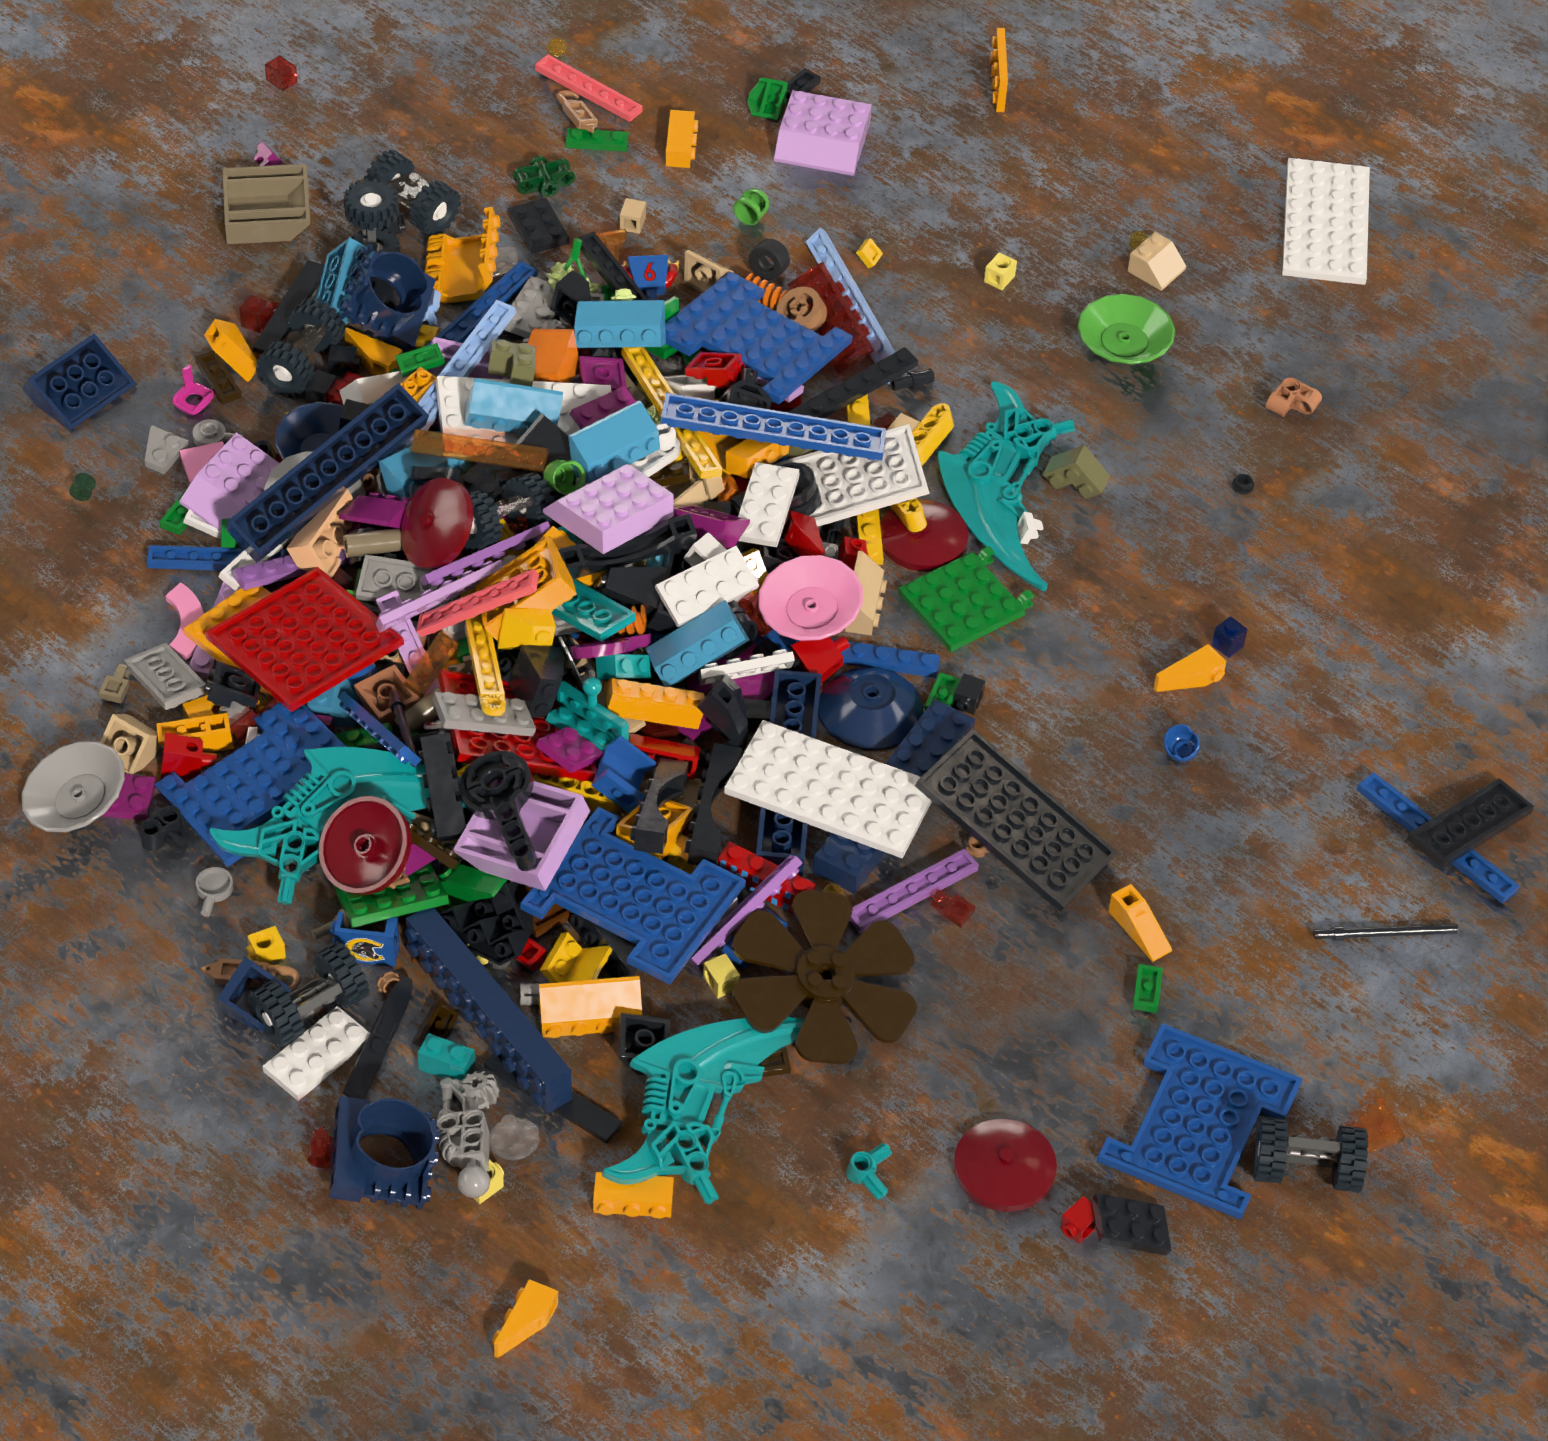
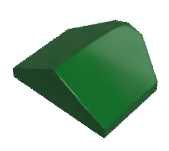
M761 77L749 93L747 104L751 115L779 121L785 108L788 82Z

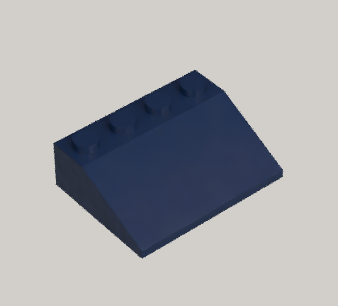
M94 333L28 378L22 389L37 407L71 431L133 388L137 383Z

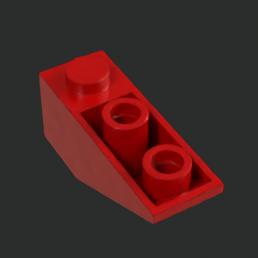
M790 510L782 530L784 540L799 556H825V550L823 549L822 539L820 538L815 518Z

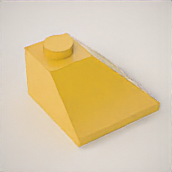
M504 608L497 648L520 649L521 645L552 646L556 624L551 609Z

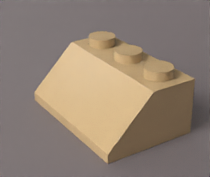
M858 551L854 572L863 586V605L855 620L845 628V631L872 636L873 628L878 627L880 614L877 613V610H882L884 597L880 595L886 592L887 580H883L884 570L863 551Z

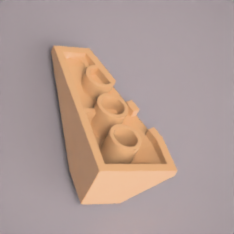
M348 489L306 524L286 548L297 567L307 572L318 567L330 578L333 577L341 563L339 555L341 549H344L343 538L346 535L347 529H351L353 524L352 521L339 519L340 514L354 501Z

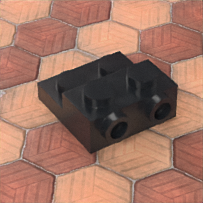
M219 661L215 669L210 668L203 694L208 695V701L217 706L230 708L232 700L242 706L256 707L261 686L242 669Z

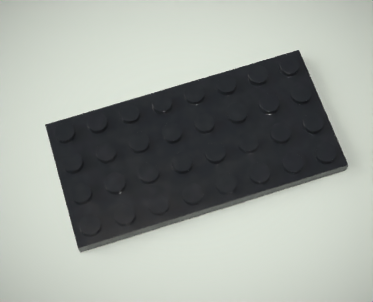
M974 728L915 784L917 789L1060 912L1118 853Z

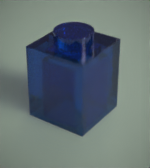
M1230 616L1215 627L1212 646L1230 658L1244 647L1248 629Z

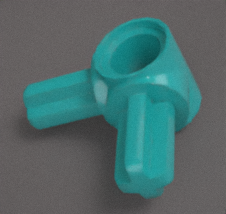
M881 1143L870 1152L855 1153L846 1168L847 1178L853 1183H858V1185L864 1184L876 1200L884 1198L888 1193V1189L875 1173L877 1171L876 1165L891 1156L892 1152L889 1145ZM855 1165L861 1166L864 1170L857 1169Z

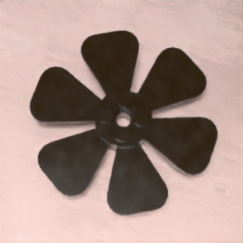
M802 891L794 897L791 908L810 948L807 951L801 947L772 913L758 910L752 912L747 917L732 942V950L735 956L748 963L794 972L793 976L751 977L741 979L736 983L733 989L734 1002L754 1030L760 1033L775 1031L802 1004L809 1011L795 1043L796 1051L800 1057L811 1062L847 1064L856 1056L858 1045L841 1009V1006L845 1003L877 1040L884 1043H893L902 1037L917 1010V1003L914 997L902 990L854 980L855 977L901 975L911 970L915 957L913 951L900 931L888 921L872 923L846 952L842 953L837 947L851 918L853 908L848 898L841 894Z

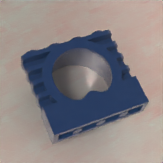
M368 243L364 248L361 247L355 256L357 262L350 271L352 277L344 289L346 293L345 298L342 299L338 307L340 309L339 317L341 319L345 317L350 319V324L352 325L356 323L361 325V330L363 331L370 330L375 338L378 336L384 338V343L402 349V354L409 352L415 347L436 279L424 273L409 256L400 252H384L381 249L375 251L372 249L373 245ZM370 277L380 278L388 282L396 290L400 303L393 310L377 297L372 288Z
M340 1096L334 1112L329 1198L360 1202L361 1198L364 1197L370 1198V1202L376 1203L378 1199L384 1200L386 1205L397 1202L401 1203V1207H407L408 1204L416 1205V1209L422 1210L425 1202L430 1201L431 1187H428V1180L431 1179L432 1166H437L439 1152L435 1151V1144H438L440 1130L436 1129V1119H431V1112L425 1111L424 1113L409 1102L400 1099L384 1098L371 1103L370 1100ZM381 1134L391 1136L407 1147L412 1156L413 1166L394 1168L382 1165L370 1158L362 1150L359 1142L370 1135Z

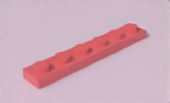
M549 54L535 64V71L628 122H631L642 112V105Z
M534 569L420 614L416 632L421 637H424L486 611H491L506 603H511L526 595H531L537 590L539 574Z

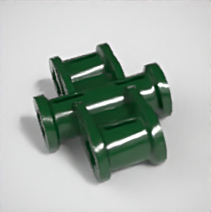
M543 156L534 157L531 159L529 166L519 167L512 174L514 181L518 183L517 188L521 194L541 191V194L545 197L554 196L558 192L559 187L571 185L576 178L574 172L570 170V163L567 159L547 162V159Z

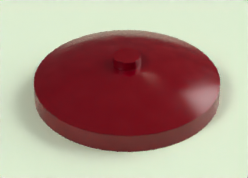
M448 478L430 480L417 490L408 503L401 525V543L406 557L414 565L427 570H437L450 564L464 548L472 528L473 504L467 489L462 484Z
M918 499L922 504L927 522L926 527L918 532L909 531L896 513L889 509L880 522L882 549L885 555L896 564L910 570L928 572L934 571L962 557L965 553L968 543V528L964 519L953 508L937 501Z
M374 796L354 798L341 805L330 816L323 828L319 843L321 867L329 881L343 891L356 895L377 893L391 885L405 868L411 851V831L404 814L394 804Z
M1011 1119L988 1120L969 1129L958 1142L953 1163L956 1180L969 1198L986 1208L1005 1212L1027 1209L1045 1198L1054 1184L1057 1169L1054 1150L1045 1136L1032 1126Z

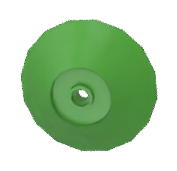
M1127 294L1104 296L1089 303L1080 314L1078 331L1082 342L1094 354L1111 362L1123 364L1146 363L1164 355L1173 344L1175 327L1171 317L1158 304L1140 296Z

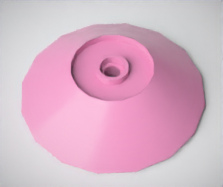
M822 555L800 556L780 564L767 575L759 590L758 608L766 624L780 635L799 641L822 640L840 633L855 620L863 605V586L856 573L843 562Z

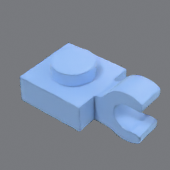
M436 289L432 291L423 322L425 320L428 321L429 326L437 324V318L434 313L440 307L441 293Z

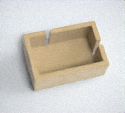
M687 457L679 463H688L690 481L662 486L673 493L674 507L689 505L703 507L704 502L716 498L725 489L721 476L700 479Z

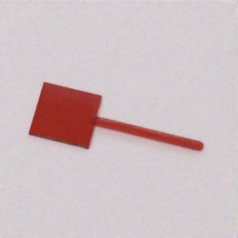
M273 699L256 714L251 708L230 725L239 743L246 739L248 727H258L254 719L278 702L277 699Z

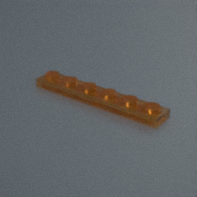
M418 429L414 431L411 452L539 472H544L549 452L547 448Z

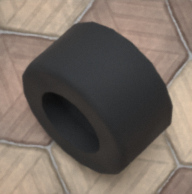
M765 239L751 251L748 262L756 276L761 277L763 280L773 281L779 278L787 269L790 263V256L782 243L774 239ZM765 256H768L774 264L767 261Z

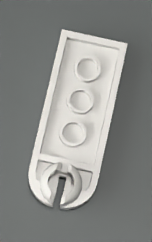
M665 423L656 424L659 432L660 449L630 464L647 477H650L680 455V441L676 438L675 428L671 427L670 430V426ZM578 477L576 478V485L580 480Z

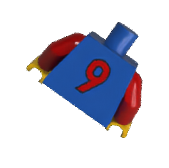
M668 255L628 256L627 265L626 261H623L621 266L648 300H657V295L665 294V288L671 287L679 270V260L676 263H671Z

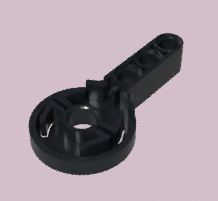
M508 751L490 752L475 759L465 769L459 784L460 796L467 809L475 816L498 821L517 868L521 871L532 870L538 863V857L520 811L532 793L534 786L533 775L526 761L519 755ZM503 779L499 786L494 788L488 787L494 780Z

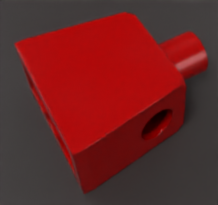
M842 635L834 641L830 637L822 640L800 641L791 645V652H793L795 660H800L799 666L804 672L822 674V684L842 667L843 656L841 652L848 649L850 645L845 636Z
M165 733L161 779L172 772H175L181 779H194L200 775L201 767H212L216 764L217 754L204 753L203 741L201 739Z

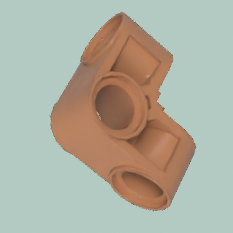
M1286 378L1270 395L1265 408L1281 417H1284L1291 409L1309 415L1322 401V395L1317 389L1311 388L1295 378Z

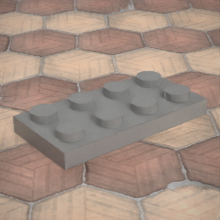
M530 276L511 305L516 308V314L504 330L524 338H529L533 328L543 329V324L546 320H554L557 316L556 313L550 310L555 289L550 287L547 281Z
M365 554L356 591V599L376 602V599L397 590L402 602L408 599L414 601L429 589L435 591L441 588L440 586L443 583L432 587L431 584L423 587L420 577L434 570L418 567L410 561ZM449 575L447 577H444L443 579L445 582L448 580H453L454 582L456 577L452 578V576ZM451 599L429 610H433L447 603H450Z
M167 643L124 660L125 665H128L127 670L165 710L175 708L179 704L203 695L206 683Z
M451 692L434 693L432 700L443 728L534 736L536 727L524 700L517 698L505 699L506 709L504 714L490 716L482 711L479 696L473 694H454Z

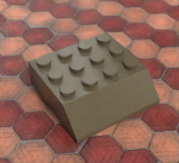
M307 164L223 168L227 244L291 241L311 224Z

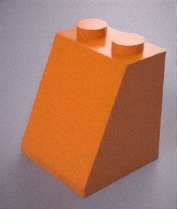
M533 328L527 343L536 347V368L533 381L570 383L579 372V355L574 330Z

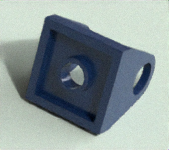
M244 957L217 998L219 1011L255 1031L263 1033L266 1027L253 1016L239 1008L240 1006L237 1005V1002L253 979L262 984L274 980V982L279 983L280 987L282 986L285 989L286 994H289L291 989L259 965Z

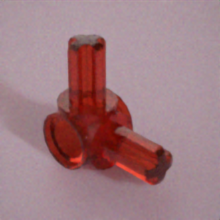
M755 590L749 592L738 603L744 608L746 614L756 622L758 634L765 636L771 632V628L766 624L758 608L759 592Z
M320 1126L319 1129H314L307 1158L308 1163L317 1168H327L331 1165L333 1137L328 1135L323 1126Z

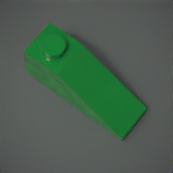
M461 864L456 869H450L448 866H445L438 873V878L448 895L450 905L492 898L507 881L504 878Z

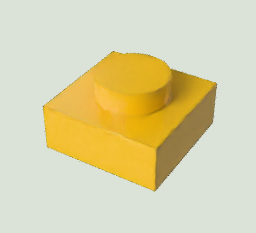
M871 238L866 239L856 252L868 269L874 267L883 254Z

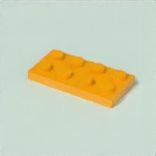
M997 28L996 36H992V48L995 49L990 53V64H994L991 65V77H994L992 78L991 88L995 90L992 94V103H996V112H1004L1008 85L1005 28Z

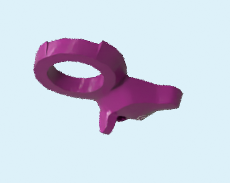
M651 633L607 638L602 642L593 640L588 643L571 646L572 658L596 659V657L628 654L636 648L648 646L651 642Z

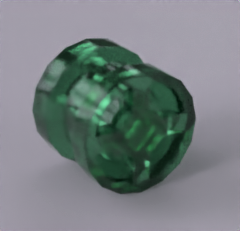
M78 473L74 477V483L71 484L69 493L79 501H87L90 499L92 490L96 486V480L87 473Z

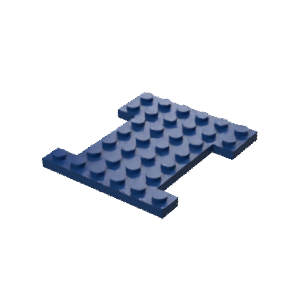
M730 271L665 323L666 344L689 357L701 347L715 353L741 354L745 368H752L751 373H753V370L758 371V377L769 382L763 389L772 401L779 405L850 345L853 336L837 327H834L825 336H821L757 302L764 297L765 289Z
M280 702L254 719L256 725L263 731L262 734L188 783H185L175 772H172L154 784L163 798L171 806H175L181 811V817L227 867L244 856L233 855L222 850L213 840L210 829L240 831L256 828L272 817L271 811L275 806L283 807L287 803L283 796L289 794L288 791L291 788L295 790L293 786L296 783L300 784L299 780L305 778L304 775L307 772L311 774L312 765L304 755L305 749L346 747L305 705L290 712Z
M598 807L579 830L546 891L533 887L521 902L520 909L542 920L551 907L557 904L636 944V947L627 957L628 964L670 985L745 887L746 880L705 859L700 862L692 874H689L646 852L636 851L634 846L610 835L619 823V817Z
M1161 1023L1144 1059L1143 1066L1165 1076L1132 1146L1107 1137L1098 1155L1097 1162L1241 1220L1250 1201L1251 1194L1231 1187L1228 1184L1260 1113L1277 1119H1286L1303 1078Z

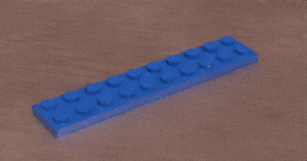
M666 393L660 424L665 423L674 428L703 431L714 435L721 434L738 439H752L758 442L776 443L781 446L788 445L800 447L801 449H813L825 453H837L848 457L856 456L880 461L883 459L886 435L885 428Z

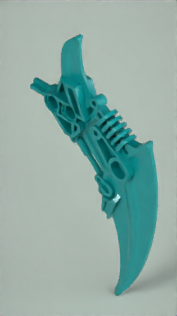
M993 381L991 382L990 389L993 391L999 406V415L996 423H987L985 433L978 432L959 454H949L944 451L938 452V463L942 481L955 510L964 519L967 528L984 547L990 546L995 552L993 556L1016 575L1037 589L1046 591L1048 584L1030 565L1018 536L1017 521H1019L1023 512H1028L1022 504L1021 486L1033 468L1038 465L1039 457L1045 447L1049 446L1051 441L1056 439L1057 435L1075 431L1074 421L1069 419L1053 423L1045 418L1035 419L1024 408L1019 396L1012 388ZM1019 463L1026 464L1018 482L1009 483Z
M327 747L305 749L304 755L312 765L311 774L307 772L304 775L305 778L299 780L300 784L296 783L293 786L295 790L291 788L288 791L289 794L283 796L287 803L283 807L275 806L272 809L273 818L261 826L248 830L231 831L211 828L210 834L215 843L228 853L245 857H258L279 867L278 879L281 880L277 902L282 903V905H292L295 884L300 882V878L306 870L320 861V838L330 816L341 805L354 798L374 796L394 804L404 814L406 819L412 821L416 818V814L412 811L428 808L426 798H430L429 788H424L422 774H426L425 765L420 764L418 767H412L409 761L404 764L391 752L368 748ZM284 816L289 820L288 822L283 821ZM293 841H300L302 843L296 849L289 847ZM307 846L318 848L306 858ZM278 847H282L280 860L272 858L276 857ZM289 864H295L297 869L293 872H288L285 870V867Z
M788 1017L778 1029L770 1033H760L754 1030L745 1018L716 1022L671 1036L633 1058L630 1062V1067L643 1072L648 1077L646 1079L642 1114L649 1119L645 1120L641 1128V1132L647 1137L642 1147L632 1157L614 1166L604 1168L602 1176L618 1184L630 1185L646 1181L657 1175L680 1174L685 1182L696 1186L705 1204L709 1205L718 1200L719 1196L709 1179L711 1173L708 1169V1156L712 1145L721 1134V1127L725 1118L724 1113L728 1102L734 1093L741 1092L744 1085L761 1081L765 1067L758 1065L780 1048L796 1042L805 1019ZM720 1093L722 1102L710 1128L709 1125H705L703 1122L713 1094ZM699 1141L702 1142V1144H703V1146H704V1148H705L704 1150H703V1148H702V1146H701V1144H700ZM691 1166H695V1167H697L699 1170H695V1169H693Z

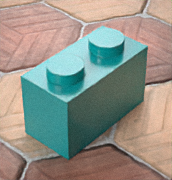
M615 654L596 657L597 679L600 681H606L611 678L628 681L651 678L649 655Z
M428 1033L418 1051V1068L421 1071L443 1079L463 1080L466 1073L471 1075L475 1068V1049Z

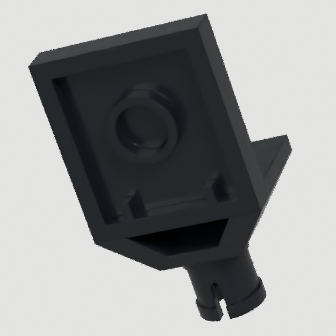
M744 368L741 370L740 381L731 385L718 401L770 410L772 399L762 387L756 385L758 371L753 370L751 375L752 368Z

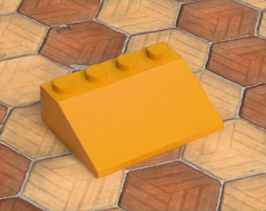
M550 535L474 586L477 592L532 569L539 574L536 592L516 599L511 603L496 607L491 611L481 613L484 628L497 641L504 608L551 609L552 612L556 607L569 601L577 594L573 579Z

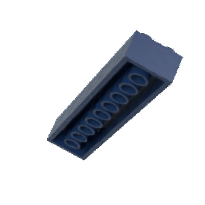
M400 383L396 384L229 519L226 531L258 563L378 465V460L390 455L427 424L429 415Z
M775 670L770 723L816 739L822 674ZM761 807L756 855L777 865H780L789 855L797 856L802 862L798 867L799 872L797 875L803 877L808 824Z
M934 699L885 764L922 777L974 728L975 719ZM831 833L814 855L813 873L855 894L886 852Z
M434 908L418 911L407 917L405 934L408 938V945L406 947L412 958L416 957L420 962L422 970L433 977L436 987L439 990H444L451 1005L459 1008L463 1019L474 1026L477 1036L488 1043L492 1054L500 1056L506 1071L516 1076L519 1086L522 1090L529 1092L533 1103L537 1107H541L548 1114L571 1101V1069Z

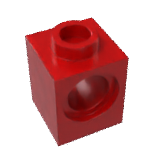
M844 537L839 546L837 560L843 562L854 571L858 551H863L868 555L866 540Z
M1084 1196L1063 1213L1060 1225L1064 1235L1073 1239L1078 1244L1096 1230L1093 1204Z

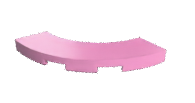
M180 582L165 596L166 602L174 607L181 619L179 632L169 646L181 658L188 661L193 656L197 645L184 635L183 629L201 617L203 609L195 594Z

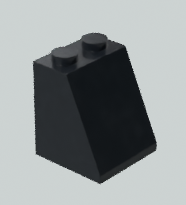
M543 413L540 414L512 447L543 475L546 466L550 462L555 460H571L569 435ZM574 476L573 486L576 484V476Z
M611 568L605 575H601L598 584L594 583L591 589L629 610L632 609V606H635L637 612H640L641 605H644L647 619L657 609L660 596L655 586L665 581L668 568Z
M521 645L508 684L515 697L525 701L531 717L547 718L548 713L551 712L563 679L565 660L563 647Z

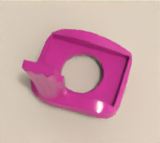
M188 365L182 369L184 386L174 395L172 402L180 410L190 415H195L211 402L215 394L213 390L193 382L192 366ZM192 394H198L203 398L198 405H190L186 402V398Z

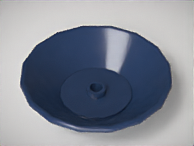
M315 402L298 406L284 415L276 428L275 446L282 461L289 456L305 451L313 452L336 434L339 430L340 417L344 406L335 403Z
M858 667L836 675L824 686L820 694L818 709L819 718L828 733L844 744L863 750L887 749L899 745L924 713L922 698L913 684L898 673L878 667Z

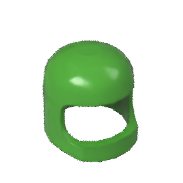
M751 188L746 190L734 203L733 211L742 223L755 225L768 211L770 201L765 192L757 188Z
M555 460L546 466L543 479L546 480V486L551 487L552 491L568 495L583 486L586 481V474L583 467L576 461ZM571 464L578 469L580 474V480L576 486H573L575 473Z

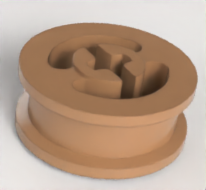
M797 287L788 291L780 299L776 312L789 319L792 314L795 318L793 321L814 332L824 324L827 317L826 305L821 300L817 291L810 287Z

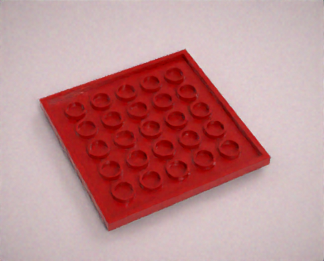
M318 567L205 632L206 639L290 712L404 645V638L392 628L379 632L375 625L378 616Z
M440 670L438 679L441 693L451 692L454 694H473L479 696L475 675ZM502 680L505 699L516 698L508 682ZM557 696L551 711L561 707L557 704ZM531 717L536 727L534 736L450 729L456 759L465 764H471L475 759L490 752L508 751L522 757L526 761L531 773L536 775L545 774L557 778L565 777L593 782L597 771L596 765L593 763L570 773L536 747L538 739L559 731L558 728L547 722L546 718Z

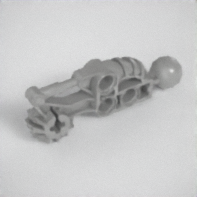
M475 1071L471 1075L466 1073L463 1080L442 1079L440 1085L442 1088L443 1109L440 1110L436 1122L440 1130L439 1149L444 1160L452 1167L463 1169L457 1178L458 1189L464 1196L475 1199L483 1196L490 1186V1177L487 1173L489 1171L490 1133L485 1115L481 1109H489V1105L496 1104V1099L499 1097L500 1092L496 1079L493 1075L488 1074L487 1071L481 1073ZM452 1094L463 1105V1111L453 1112L450 1110Z

